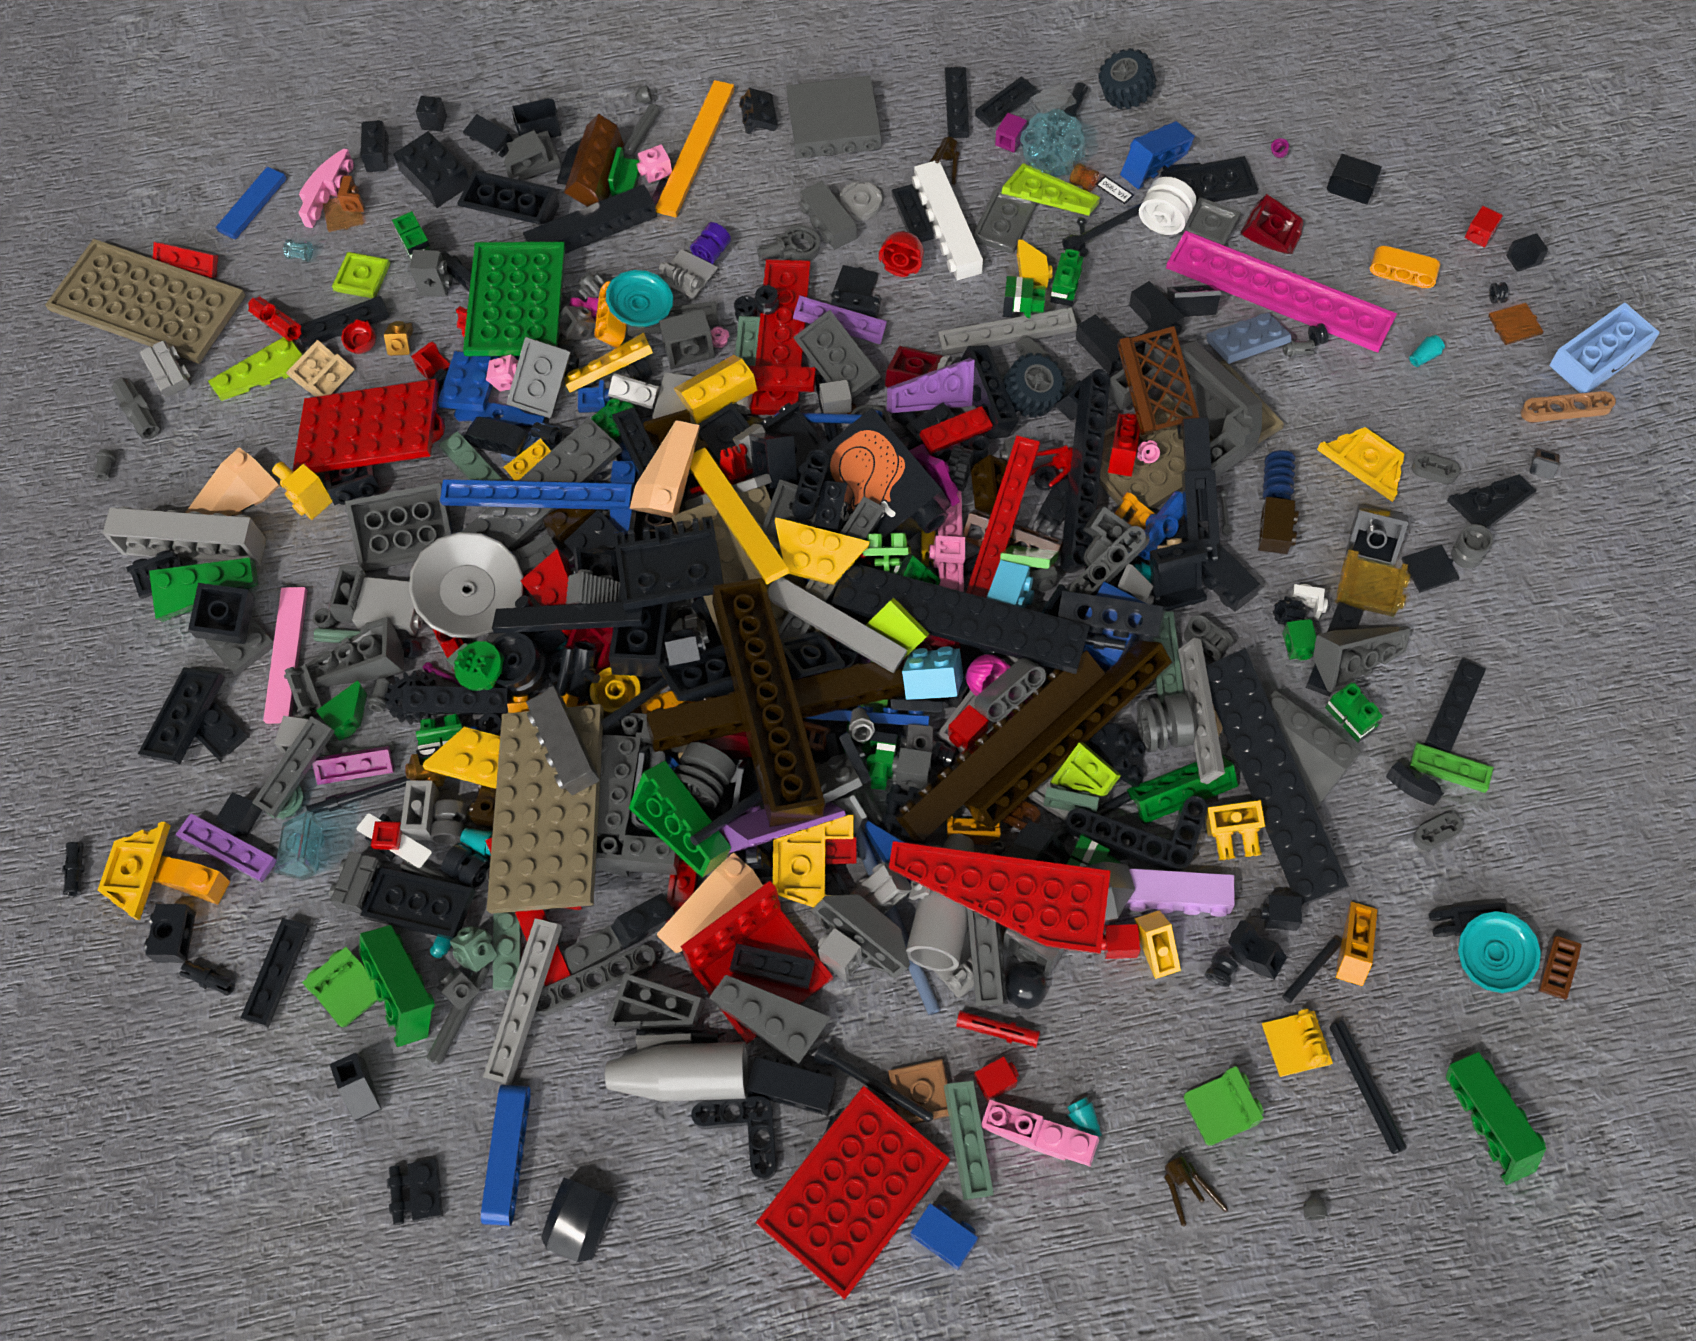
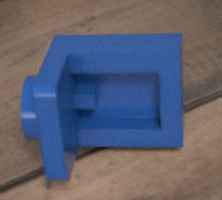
M599 380V387L578 389L579 413L598 412L611 400V397L608 396L610 388H606L604 380Z

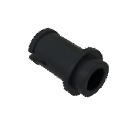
M539 422L533 424L532 427L540 430L531 429L533 437L541 438L547 441L549 445H557L561 442L562 432L558 427L551 428Z

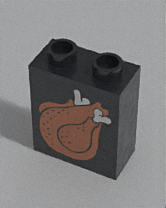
M873 407L820 449L829 456V464L824 480L848 483L854 494L849 518L863 496L885 507V513L872 531V533H882L883 546H891V533H906L907 541H909L921 530L925 533L935 531L947 519L948 514L945 510L951 504L943 490ZM803 463L800 467L797 468V470L801 473V475H802V472H803L805 463ZM894 555V556L901 559L904 555ZM868 556L874 565L875 559L884 558V556Z

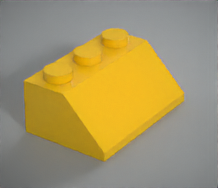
M732 355L674 387V391L686 409H688L696 424L730 403L734 404L756 392L757 386L754 375L744 360L736 355Z

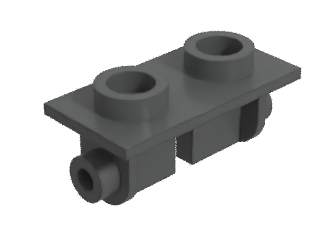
M307 664L296 669L294 667L285 669L286 674L284 678L289 683L298 707L297 713L306 718L316 714V710L322 707Z

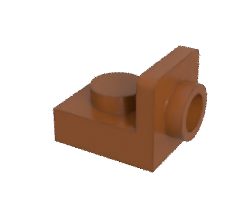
M343 176L337 195L342 209L350 212H364L365 207L359 195L358 186L355 185L352 176Z

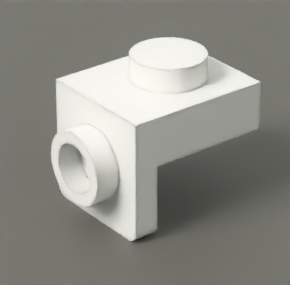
M1294 584L1290 597L1302 600L1305 607L1314 608L1313 620L1318 621L1321 613H1326L1328 599L1324 598V588L1312 587L1309 584Z

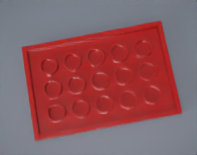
M430 379L304 398L292 470L295 471L304 464L313 473L430 457L439 388L437 380Z
M862 1086L759 1216L755 1224L845 1300L951 1159L870 1090Z

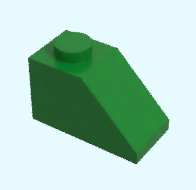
M357 680L316 710L326 725L335 731L334 735L339 741L353 735L356 729L361 726L367 693Z

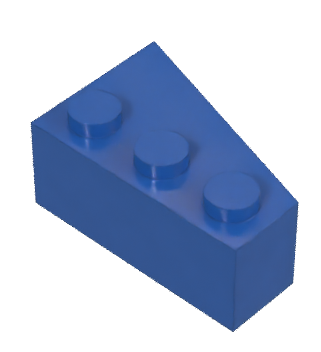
M1175 121L1157 130L1150 131L1143 136L1136 137L1130 144L1131 149L1120 175L1139 190L1143 187V182L1147 178L1151 177L1154 179L1157 177V171L1163 166L1170 167L1188 153L1195 136Z

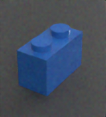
M930 1203L911 1231V1237L953 1268L959 1270L977 1243L978 1237L974 1235L976 1230L964 1221H961L960 1224L950 1218L952 1213L942 1205L937 1204L935 1207Z

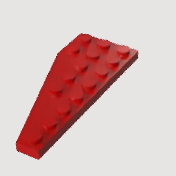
M893 841L889 863L890 870L1045 947L1101 954L1111 871Z

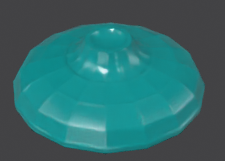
M631 270L623 272L611 280L606 289V303L610 312L622 323L632 327L645 328L658 324L660 320L668 316L673 307V294L669 285L660 276L649 271Z
M1495 911L1479 915L1466 925L1460 935L1458 955L1463 970L1471 981L1488 991L1498 993L1517 991L1531 982L1539 969L1541 951L1537 937L1527 923L1513 914Z

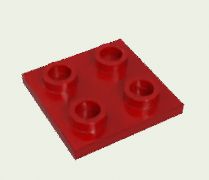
M743 443L739 444L741 452H739L736 445L733 448H727L729 456L725 449L721 450L719 468L731 485L745 481V475L753 473L752 468L747 469L745 457L747 447ZM701 486L690 489L691 494L698 491L701 492V495L706 494Z

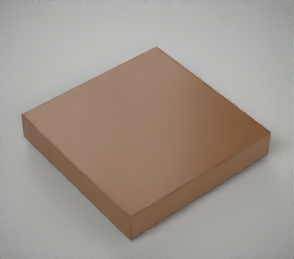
M942 1059L888 1070L891 1087L930 1110L934 1115L933 1120L949 1117L944 1085L948 1084ZM895 1103L897 1114L908 1124L926 1122Z

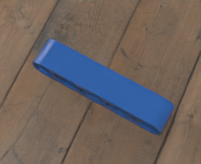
M500 1085L481 1207L482 1224L511 1226L513 1224L531 1091L529 1086Z

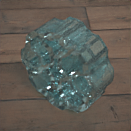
M1052 109L1050 112L1038 113L1032 117L1028 127L1022 131L1020 140L1026 164L1054 177L1063 174L1069 175L1075 171L1077 164L1085 157L1086 142L1080 121L1060 109ZM1031 139L1037 140L1034 144H1027ZM1073 144H1079V145H1080V146H1079L1078 148H1076V149H1071V148H1070Z

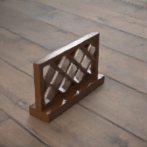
M1175 326L1132 338L1119 339L1117 347L1142 436L1180 425L1183 419L1200 418ZM1171 335L1173 344L1169 350L1156 344L1160 336ZM1144 341L1151 345V348L1147 355L1143 356L1136 352L1134 343ZM1153 348L1166 354L1160 365L1148 359ZM1168 356L1178 361L1179 367L1175 373L1162 367ZM1138 358H1140L1141 360H1143L1142 363H1141V365H1140V363H1139ZM1145 362L1157 368L1152 380L1142 374L1141 368ZM1160 370L1172 377L1167 388L1154 382ZM1174 379L1184 383L1185 391L1182 396L1169 390ZM1144 381L1149 383L1147 388ZM1151 385L1164 391L1158 403L1148 396L1147 392ZM1166 393L1179 400L1173 411L1160 404ZM1181 402L1190 406L1192 416L1182 417L1175 413ZM1151 404L1154 405V406H1156L1153 411H1152ZM1158 408L1170 414L1166 423L1156 425L1154 414ZM1172 417L1177 418V420L1170 421Z

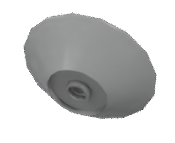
M457 532L436 539L420 552L410 571L409 594L416 613L432 629L450 637L477 638L493 633L492 625L496 609L516 608V600L523 596V584L520 580L524 576L517 558L502 542L482 533ZM471 588L472 591L470 593H464L463 589Z

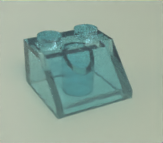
M306 811L283 823L274 873L304 880L315 875L320 866V860L318 859L319 850L324 841V835L322 834L324 825L313 812Z

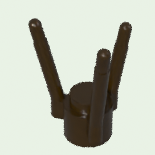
M944 137L929 162L935 161L938 164L941 159L950 160L952 158L951 183L955 185L957 163L960 155L957 151L958 142L952 137Z
M1184 1156L1172 1160L1164 1167L1168 1173L1164 1176V1179L1169 1186L1181 1226H1186V1220L1175 1183L1179 1187L1187 1183L1197 1199L1203 1203L1205 1199L1192 1179L1194 1178L1224 1212H1228V1207L1196 1172L1192 1163L1187 1162Z

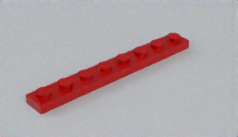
M1016 435L966 593L987 598L1000 563L1001 552L1008 547L1040 447V441Z

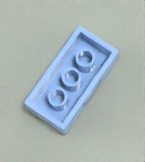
M1624 302L1559 348L1549 366L1579 393H1588L1648 351L1660 332Z

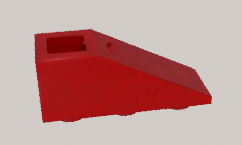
M1118 414L1108 473L1132 477L1140 433L1137 417L1134 414Z

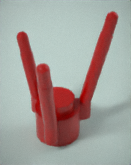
M1064 445L1060 448L1038 451L1037 456L1055 454L1053 461L1032 469L1031 475L1035 474L1040 467H1052L1055 465L1057 469H1062L1063 471L1049 483L1050 487L1054 486L1070 472L1073 448Z

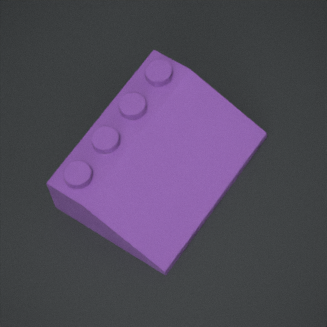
M828 802L824 806L822 818L769 827L765 809L761 810L759 805L748 809L745 812L746 815L737 817L719 831L731 846L728 853L731 854L744 850L746 847L757 846L846 816L843 809Z

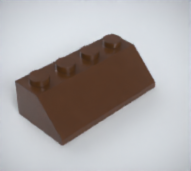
M600 114L586 125L564 190L565 194L587 207L608 199L611 191L608 178L617 147H622L623 149L624 145L618 126Z

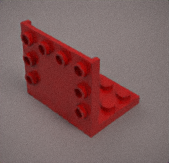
M771 881L767 882L681 945L689 969L709 996H711L724 976L728 975L800 1005L833 980V976L781 911L777 889ZM736 943L815 961L809 990L730 972ZM721 1010L742 1040L746 1042V1045L757 1037V1035Z

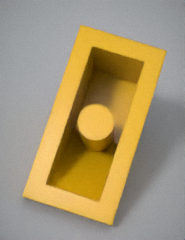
M1018 240L1017 263L1019 277L1034 278L1033 285L1046 286L1048 288V279H1052V265H1048L1047 256L1024 240Z
M1161 911L1134 918L1135 923L1138 924L1140 944L1155 979L1181 971L1172 926Z

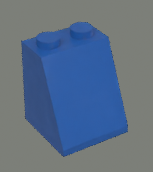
M1103 582L1096 595L1145 603L1106 582ZM1089 608L1083 620H1087L1092 616L1091 608ZM1107 612L1104 617L1107 624L1114 623L1117 620V612ZM1140 615L1132 616L1129 621L1132 628L1140 627L1143 623V618ZM1103 630V635H1106V638L1126 641L1124 651L1104 648V650L1093 648L1094 646L1086 644L1083 651L1087 650L1101 669L1109 670L1129 651L1138 635L1129 634L1128 638L1113 636V631ZM1089 632L1088 635H1094V636H1095L1096 633H1091V632Z

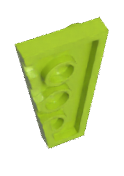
M1024 163L1002 187V194L1088 216L1100 201L1099 196Z
M282 337L208 380L220 400L223 401L249 392L251 387L269 385L271 380L280 377L284 379L289 378L290 376L286 372L300 359L302 354L292 341Z

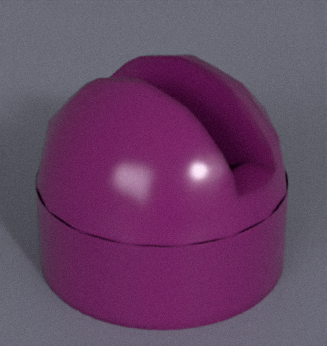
M1279 138L1272 142L1271 152L1275 157L1283 158L1288 154L1289 144L1287 140Z

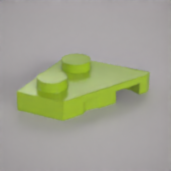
M1079 742L1050 782L1055 785L1106 796L1121 775L1086 744Z

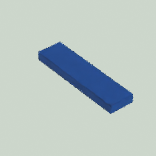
M266 167L216 226L217 231L236 240L285 182V174Z

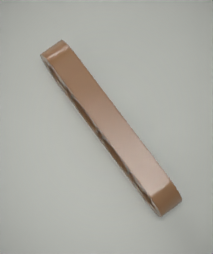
M1607 391L1538 397L1525 401L1520 412L1522 418L1528 422L1603 416L1611 412L1616 400ZM1574 402L1583 403L1586 409L1576 408ZM1557 404L1562 408V411L1556 412L1551 409L1550 405Z

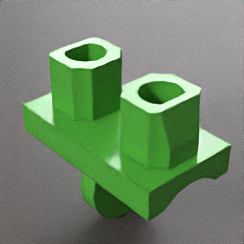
M870 533L867 537V541L870 542L869 547L863 552V556H884V558L875 559V566H884V571L891 572V566H900V558H891V555L911 554V546H907L906 533H891V546H883L882 533Z

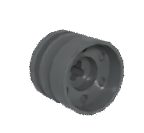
M1184 693L1164 696L1163 708L1157 697L1151 698L1150 703L1147 699L1138 700L1137 726L1147 752H1155L1157 747L1160 750H1166L1168 738L1174 748L1193 745V717L1189 702Z
M691 742L687 745L680 758L681 765L675 767L674 773L702 809L713 810L719 804V798L724 794L723 787L729 785L735 774L736 765L718 749L707 744Z

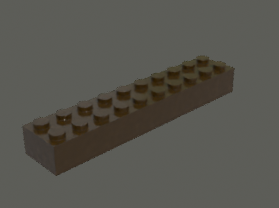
M763 578L714 585L712 603L769 827L822 818L825 801L765 581Z

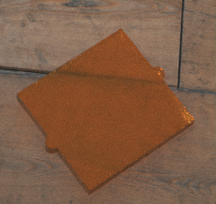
M338 198L329 199L327 203H323L328 232L341 229L347 230L349 227L364 224L362 212L344 211Z
M1527 303L1498 310L1488 315L1495 327L1494 331L1498 332L1505 345L1543 334V330L1536 320L1537 316L1533 315Z

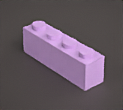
M1129 869L1135 891L1125 907L1130 908L1131 911L1142 912L1146 909H1157L1161 913L1184 911V914L1197 915L1200 912L1211 913L1212 916L1223 917L1230 914L1234 908V875Z

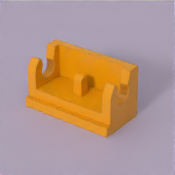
M951 815L947 819V838L952 834H962L971 838L974 844L989 845L994 840H1000V822L992 829L976 822L974 818H953V815Z

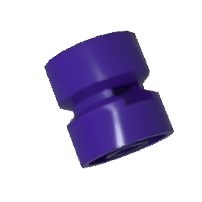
M710 222L702 230L700 236L691 244L690 250L693 255L714 264L721 252L731 242V237L721 225Z

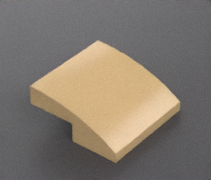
M317 340L286 374L317 397L332 394L355 369L338 354L334 355Z

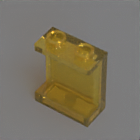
M1349 549L1343 561L1335 603L1342 602L1358 609L1394 617L1397 610L1403 609L1406 595L1402 593L1403 588H1407L1410 574L1406 573L1408 564L1403 563L1400 569L1358 560L1359 552Z

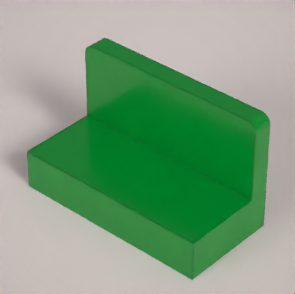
M617 147L608 178L612 197L637 187L640 176L637 168L639 160L624 158L622 147Z

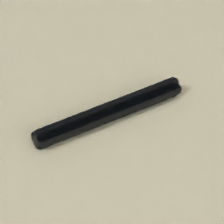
M1339 1020L1332 1023L1330 1030L1391 1153L1397 1154L1404 1151L1407 1146L1345 1021Z

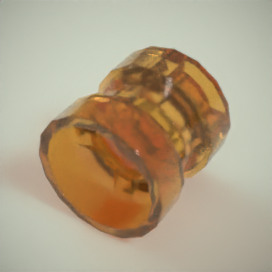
M1078 163L1070 175L1069 182L1075 186L1080 185L1083 190L1091 192L1098 181L1099 172L1094 169L1089 170L1086 168V165Z

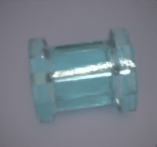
M287 239L283 247V253L286 259L294 257L309 262L313 255V247L311 242L298 243L292 239Z

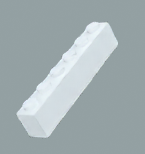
M933 161L914 166L912 184L914 189L919 191L918 195L921 205L926 207V217L933 224L934 236L940 240L941 253L943 256L946 255L948 259L947 266L949 272L954 273L956 280L982 274V256L941 163L937 164Z

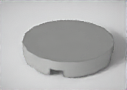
M853 182L842 189L839 195V203L853 220H868L876 216L882 207V195L877 186L869 182H864L865 184Z

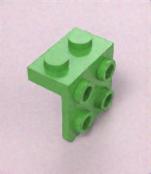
M347 947L335 951L329 957V961L321 967L313 969L302 982L340 1027L348 1026L378 1001L374 987L375 980L370 981L365 967Z
M1237 1066L1226 1070L1222 1077L1186 1092L1183 1097L1204 1142L1208 1146L1253 1128L1264 1119L1261 1103L1257 1098L1253 1099L1248 1089L1250 1088L1249 1080L1244 1072H1239Z

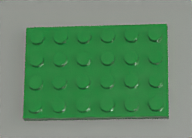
M475 242L463 346L465 356H507L510 354L520 356L525 337L558 347L565 261L564 242Z

